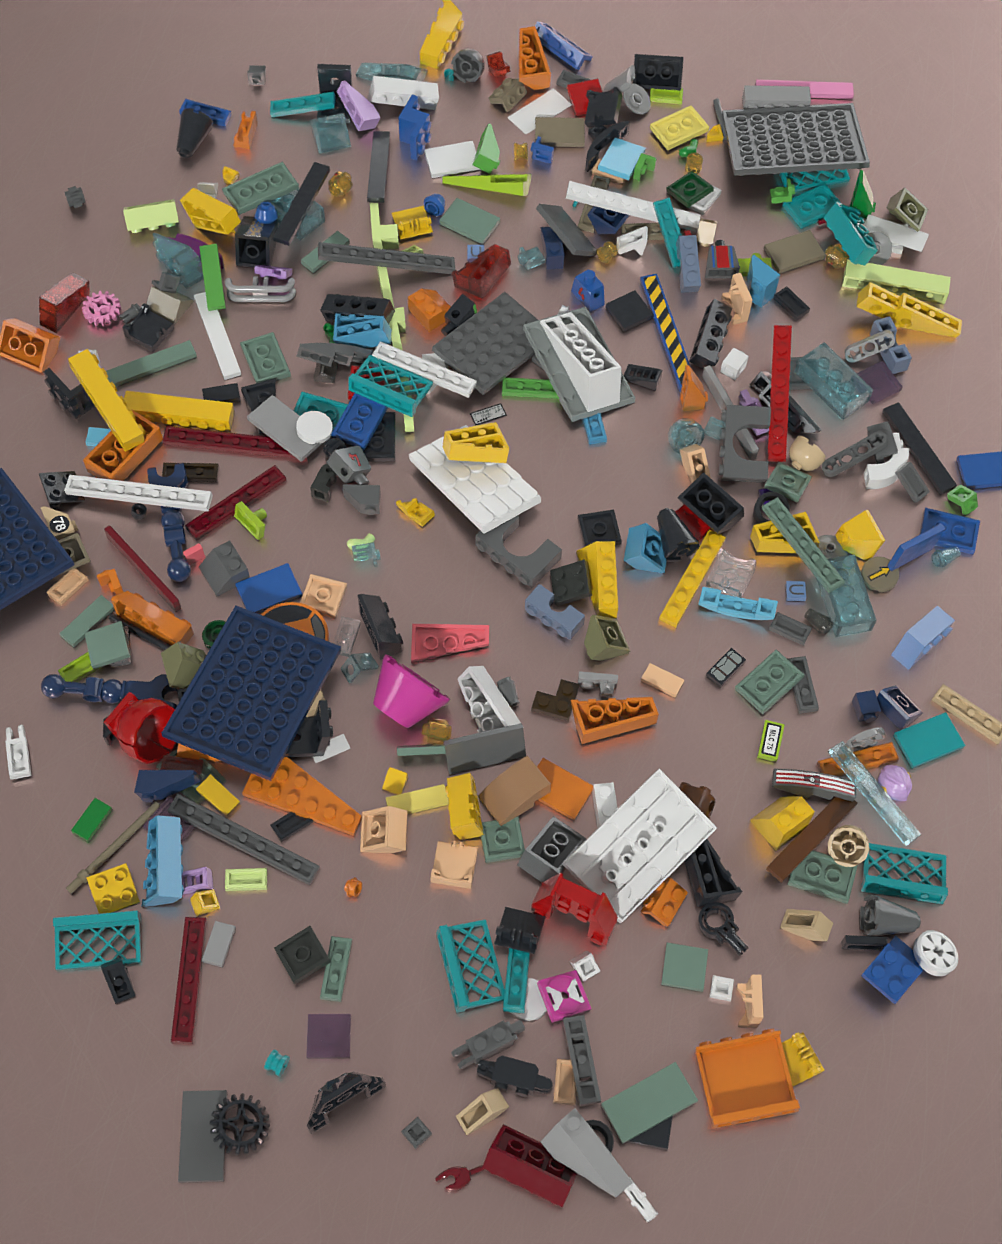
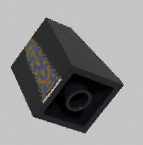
M243 217L235 233L236 266L254 268L257 265L271 266L276 246L273 236L278 229V219L273 223L263 224L258 222L255 217Z

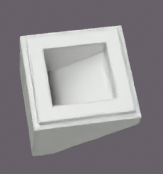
M588 951L570 960L572 967L577 971L582 982L600 972L592 953Z

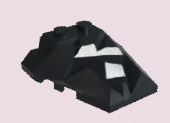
M347 1072L338 1078L328 1081L318 1090V1094L315 1095L307 1123L309 1132L313 1134L330 1123L327 1113L363 1091L366 1097L369 1098L385 1088L386 1083L384 1079L357 1072Z

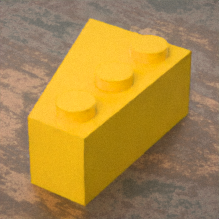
M192 188L180 199L181 204L196 228L228 235L241 222L238 212L233 207L195 188Z
M496 422L444 432L442 447L448 460L507 463L509 446Z
M802 512L792 515L818 547L820 542L807 513ZM772 521L753 525L750 537L757 552L796 553Z
M471 773L447 778L445 789L449 799L448 809L453 835H456L460 841L484 835L474 777Z

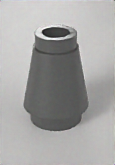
M511 677L499 680L497 682L498 689L509 706L513 707L519 704L515 681Z

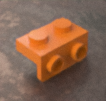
M666 878L645 899L641 912L643 914H650L663 926H669L688 892L672 878Z

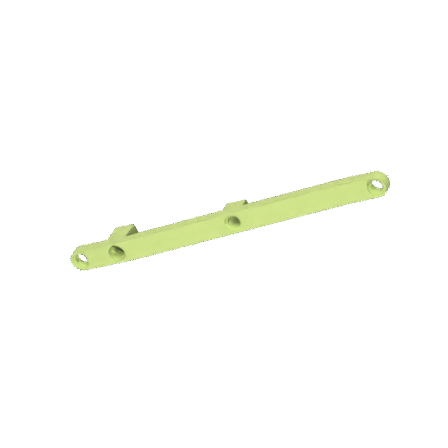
M370 202L373 248L399 249L397 224L380 225L378 202ZM376 266L382 298L390 299L394 307L387 267ZM404 307L394 308L395 312L389 324L392 330L391 346L402 350L399 333L406 332ZM407 377L400 378L401 382L409 381ZM410 386L403 387L405 391L410 390ZM404 414L405 432H414L413 417Z

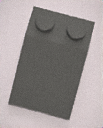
M553 816L525 849L517 866L539 881L544 882L559 873L563 874L566 868L562 863L587 838Z

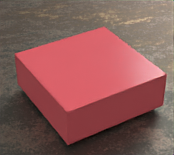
M200 543L183 551L184 558L190 565L205 558Z

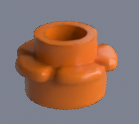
M356 877L348 880L345 884L344 890L348 897H358L361 893L362 882Z

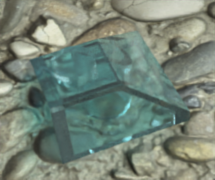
M344 113L309 119L319 154L351 147Z

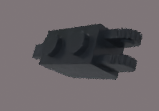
M503 1055L497 1058L496 1062L480 1060L478 1064L477 1075L491 1080V1084L495 1085L494 1088H498L501 1091L510 1089L516 1091L515 1094L528 1097V1095L533 1096L534 1091L544 1094L550 1093L553 1087L551 1078L538 1075L539 1069L536 1064Z

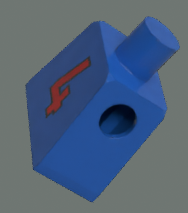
M586 270L577 275L572 285V293L590 313L604 306V285L595 276V272Z

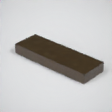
M163 462L162 477L171 476L177 463ZM183 463L188 482H218V463Z

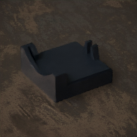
M617 87L607 92L587 90L586 97L589 102L584 122L587 127L617 124L623 96Z
M143 303L136 318L122 328L125 337L154 352L172 332L174 324L152 312L150 306Z

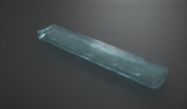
M844 741L828 751L905 846L921 836V833Z

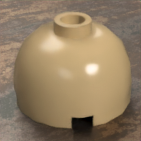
M798 436L790 446L789 456L793 461L791 465L797 470L813 471L821 466L826 460V456L815 444L812 446L807 443L809 439L803 436Z
M843 825L831 834L828 841V852L837 864L844 867H854L866 859L869 852V839L861 828L854 825Z

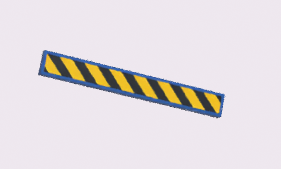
M658 275L640 277L643 291L650 310L654 314V322L679 392H681L685 366H690Z

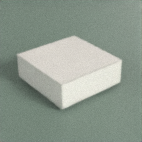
M713 975L709 997L731 1001L734 979Z

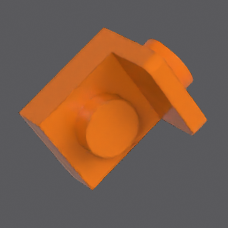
M115 569L105 570L96 575L100 585H108L111 593L115 592L118 595L124 592Z

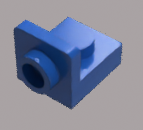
M538 136L536 142L533 141L531 145L532 159L551 164L554 148L542 145L541 137Z

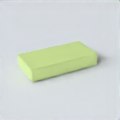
M267 868L226 869L225 890H267Z

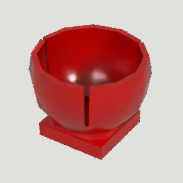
M128 692L104 721V724L119 741L122 750L130 757L145 764L158 762L170 753L153 742L169 750H172L176 743L162 737L161 734L175 711L173 707L162 700L154 698L138 700L134 694Z

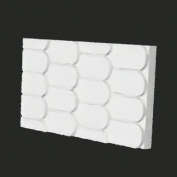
M444 436L409 454L410 461L484 534L541 503V496L538 495L537 491L525 482L521 475L507 463L448 460L442 447Z
M658 769L562 865L586 889L599 895L604 892L618 917L617 921L622 923L717 827Z

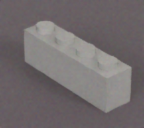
M744 85L742 96L743 109L808 106L811 103L810 87Z

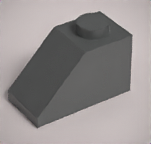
M343 484L344 498L360 513L367 515L380 514V485Z

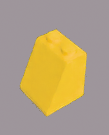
M802 796L780 797L751 818L750 822L773 849L777 851L809 825L815 811Z

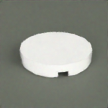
M309 411L298 418L296 430L298 437L306 443H324L332 434L333 424L326 414L319 411Z
M528 978L525 1013L511 1012L516 1018L523 1021H533L540 1019L547 1012L537 986L538 980Z

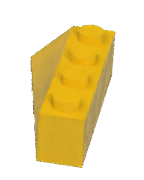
M442 0L444 6L443 8L439 7L436 22L433 21L430 35L427 34L421 47L420 64L438 69L440 64L444 63L447 52H450L453 41L457 40L458 32L464 27L462 12L451 0Z
M615 541L594 542L577 550L576 554L579 561L585 559L588 563L592 591L591 600L596 615L617 619L618 593Z

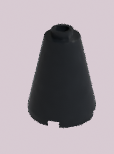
M191 108L184 109L180 119L176 150L183 158L192 157L213 128V121L208 115L201 111L195 113L193 112L194 109Z
M669 508L662 509L659 512L657 522L666 561L676 562L682 560L681 556L683 555L689 557L700 548L699 541L677 513Z

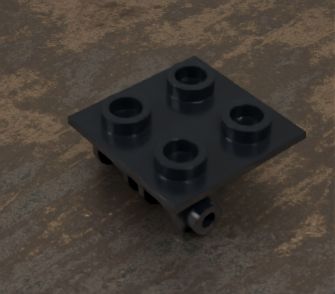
M75 471L39 473L49 506L52 509H59L61 503L85 501L84 496L68 495L64 491L69 475H76Z
M505 907L500 926H497L496 929L497 936L494 944L535 954L546 916Z

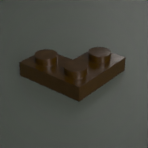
M561 679L556 696L537 691L531 711L569 721L572 713L571 700H576L580 684Z

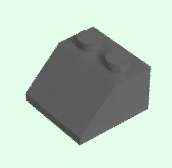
M230 540L212 549L199 566L216 597L235 588V583L250 578L248 568Z

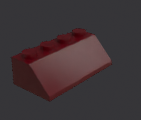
M504 1124L491 1144L482 1166L483 1169L491 1174L500 1176L510 1183L518 1185L530 1193L538 1195L562 1208L578 1175L566 1165L556 1161L541 1142Z

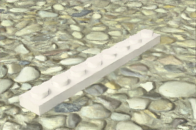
M569 181L565 199L658 222L653 202ZM673 208L679 228L697 232L701 215Z
M69 475L64 490L68 495L209 511L213 497L211 491Z

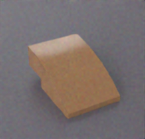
M527 755L494 779L478 795V798L500 826L532 808L535 801L550 793L551 783Z

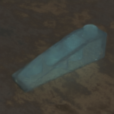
M361 63L356 76L372 81L373 76L422 82L428 69L412 64Z

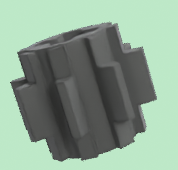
M70 187L65 192L69 207L83 206L82 203L86 202L81 187Z

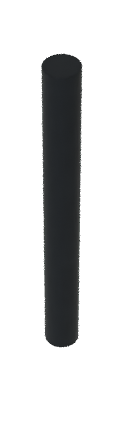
M111 613L109 616V620L112 622L122 621L125 629L163 650L172 646L114 613Z

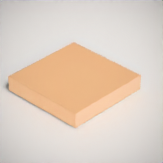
M310 574L300 603L314 608L323 616L336 619L347 583Z

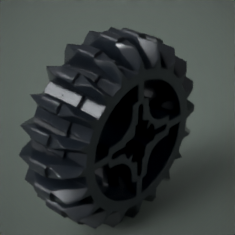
M241 1093L239 1100H237L236 1095L233 1094L231 1102L225 1097L223 1099L224 1105L218 1103L216 1106L218 1111H213L211 1114L216 1119L210 1120L209 1124L216 1127L210 1130V1134H218L213 1141H222L219 1145L220 1149L227 1145L226 1153L228 1154L234 1148L235 1155L240 1154V1149L246 1155L249 1152L248 1146L252 1151H255L257 1149L255 1143L262 1145L264 1141L261 1137L266 1138L268 1135L263 1130L270 1127L269 1123L263 1122L269 1119V1115H262L266 1107L263 1106L259 1109L257 1106L260 1104V1100H257L255 1104L252 1103V1095L247 1100H244L245 1095ZM238 1107L234 1118L223 1120V1115L227 1111ZM245 1109L254 1115L256 1122H254V1119H249L246 1116ZM239 1117H240V1120L243 1121L242 1123L245 1124V1125H243V1127L241 1128L240 1132H239V1128H237L238 1125L235 1126V1124H236V1122L238 1121ZM223 1127L233 1131L235 1140L226 1135ZM257 1129L256 1134L251 1139L242 1141L245 1131Z

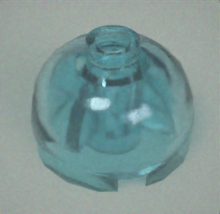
M682 418L674 422L670 427L668 442L672 449L680 454V449L694 444L701 445L704 440L705 431L695 420Z

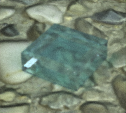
M710 417L703 434L720 440L721 428H724V422Z

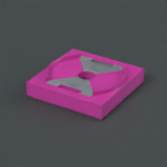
M576 970L537 982L551 1022L573 1017L591 1010ZM562 992L567 993V999L562 998Z

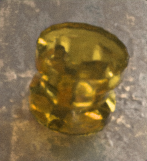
M527 142L523 144L514 143V160L519 158L528 159Z
M698 153L689 154L686 159V172L700 173L703 157Z
M607 241L603 244V247H599L596 250V253L602 262L608 263L611 257H615L618 254V250L612 242Z

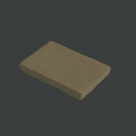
M535 117V142L539 136L541 137V144L549 147H585L584 118Z
M811 230L764 245L765 252L771 258V262L779 274L825 259V253Z

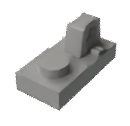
M579 671V687L584 689L598 687L600 688L601 696L612 697L614 689L617 688L618 675Z

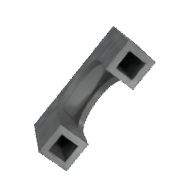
M727 405L725 410H722L721 421H724V428H721L720 439H723V446H720L719 457H722V464H719L718 474L722 475L721 480L766 483L768 480L769 461H753L741 458L733 448V436L738 431L746 428L768 429L771 419V407Z
M518 515L485 534L480 530L476 534L477 548L482 552L485 551L494 562H499L508 573L516 575L521 583L529 585L531 588L562 557V549L549 539L528 556H515L509 553L503 543L519 527Z

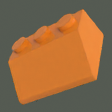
M16 318L3 320L0 333V356L43 373L57 354L61 337Z

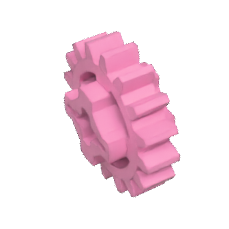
M99 291L97 295L93 292V297L87 296V301H83L84 307H82L84 317L88 319L90 324L94 322L95 326L99 323L104 326L106 322L110 325L111 320L116 321V316H119L120 310H122L119 299L115 298V294L109 295L108 291L105 294Z

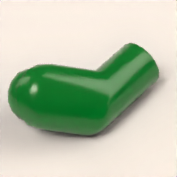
M692 139L689 146L681 148L679 150L680 157L694 156L697 151L698 141Z
M326 323L323 326V330L330 338L329 343H334V326Z

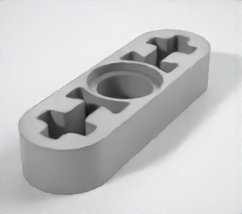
M884 330L847 346L845 349L846 360L854 363L892 347L895 343L894 334L889 330ZM885 336L889 338V342L887 343L886 341H883ZM871 342L875 347L872 350H866L864 348L865 345ZM852 350L856 352V356L854 357L850 355V351Z

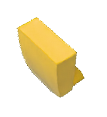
M412 498V501L408 502L396 501L397 507L422 527L435 516L434 510L421 502L418 503L417 498Z

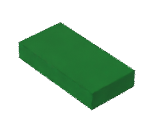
M94 798L71 829V832L90 842L113 810L112 807Z

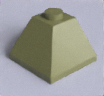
M906 188L892 196L886 207L891 214L917 232L921 229L928 209Z
M598 615L590 617L584 644L587 649V655L591 660L605 661L631 652L617 619Z

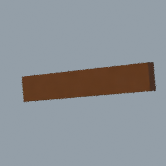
M835 797L767 866L766 870L782 883L857 806L858 802Z

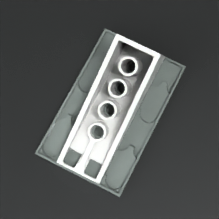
M586 307L523 325L525 335L534 349L537 359L549 377V381L557 393L560 403L572 422L597 413L616 409L626 404L635 403V396L621 372L622 367L615 361Z

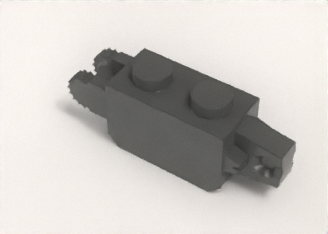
M503 1020L469 1038L464 1045L454 1049L451 1054L453 1057L469 1051L471 1056L457 1064L459 1069L465 1068L474 1062L479 1064L480 1060H487L511 1047L514 1041L518 1039L517 1034L524 1031L525 1026L521 1020L513 1024Z

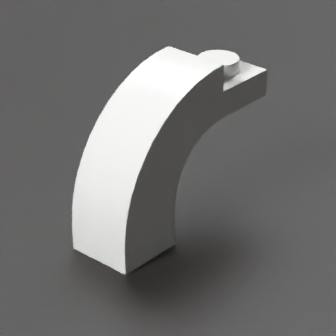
M892 433L898 449L897 454L890 455V460L886 463L867 464L864 472L866 489L884 488L898 480L895 472L907 463L909 457V448H903V440H900L899 433Z

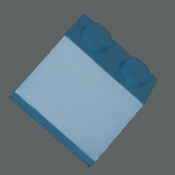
M755 255L751 257L747 275V288L752 297V303L762 308L774 297L780 274Z
M647 523L629 528L624 561L635 569L665 573L667 561L664 557L660 533Z

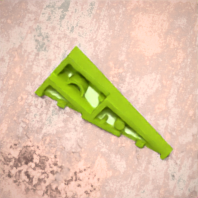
M531 174L442 176V183L519 196L528 195L531 182Z

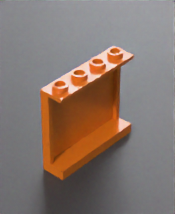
M766 1029L759 1035L746 1033L741 1035V1038L734 1040L732 1037L720 1039V1042L713 1044L711 1041L699 1043V1046L696 1047L695 1054L713 1129L799 1111L800 1106L798 1099L795 1098L780 1038V1030Z

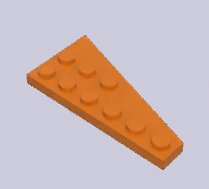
M288 757L283 758L272 781L251 773L242 792L245 797L289 813L294 812L298 816L306 819L310 818L316 823L355 836L362 820V815Z

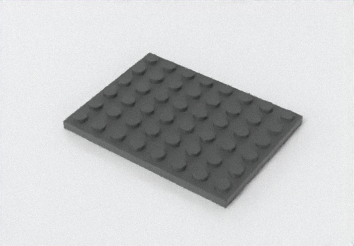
M853 103L722 111L734 176L869 168L870 161Z

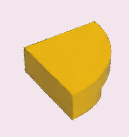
M720 124L714 125L707 133V142L723 140L724 136Z
M224 166L222 170L223 180L228 186L235 183L240 176L238 171Z

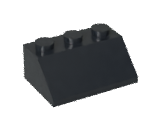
M635 54V78L633 79V84H637L643 89L681 91L684 57Z
M702 473L678 496V499L717 534L731 529L744 517V507L705 473Z
M357 595L359 613L379 659L382 660L385 654L393 656L401 653L403 640L400 633L396 634V624L393 617L389 618L388 616L389 608L387 603L382 602L380 596Z

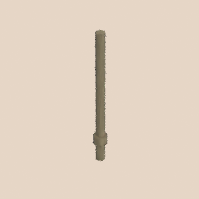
M155 801L85 870L82 869L77 874V878L66 889L72 894L82 883H86V877L91 876L161 808V805Z

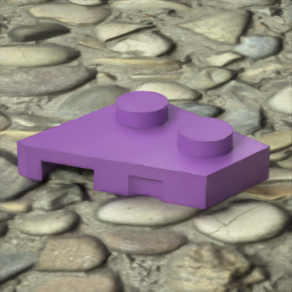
M257 265L255 266V274H260L259 277L268 276L270 278V276L277 277V279L286 280L292 276L293 268Z

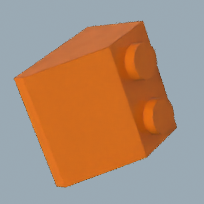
M421 288L407 297L408 310L428 332L446 322L444 315L451 306L436 290Z

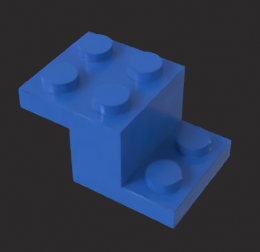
M412 94L398 117L399 140L410 144L411 159L417 160L424 153L426 144L431 141L432 134L430 133V114L419 111L418 96Z
M895 936L861 976L892 1003L896 1004L924 969L916 961L913 949Z

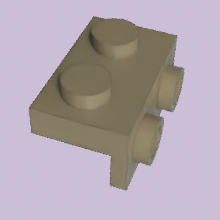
M507 78L499 88L493 91V94L488 99L491 104H502L505 111L509 112L527 94V90L519 79Z

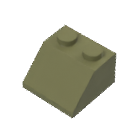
M177 642L161 652L169 686L175 689L188 688L206 657L204 650Z

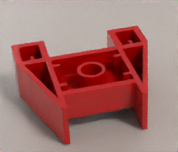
M562 873L542 882L532 902L531 911H534V914L546 916V918L550 919L555 907L562 913L568 914L569 912L576 915V918L582 922H590L587 937L592 942L598 945H607L618 917L604 892L599 895L564 879Z

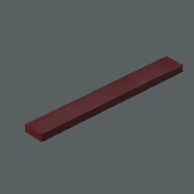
M166 426L162 440L163 445L297 459L273 439L266 436Z

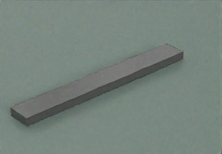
M324 242L318 243V260L453 275L456 271L454 257Z
M180 794L176 795L167 810L169 814L179 817L181 820L308 885L312 883L320 869L319 865Z

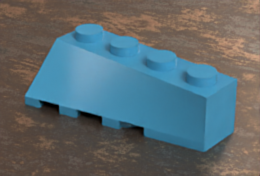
M157 815L148 823L146 848L150 849V853L145 860L148 876L147 880L143 882V889H147L146 899H142L141 907L170 904L182 898L184 892L181 878L183 874V865L181 864L183 846L181 845L182 825H180L179 817Z

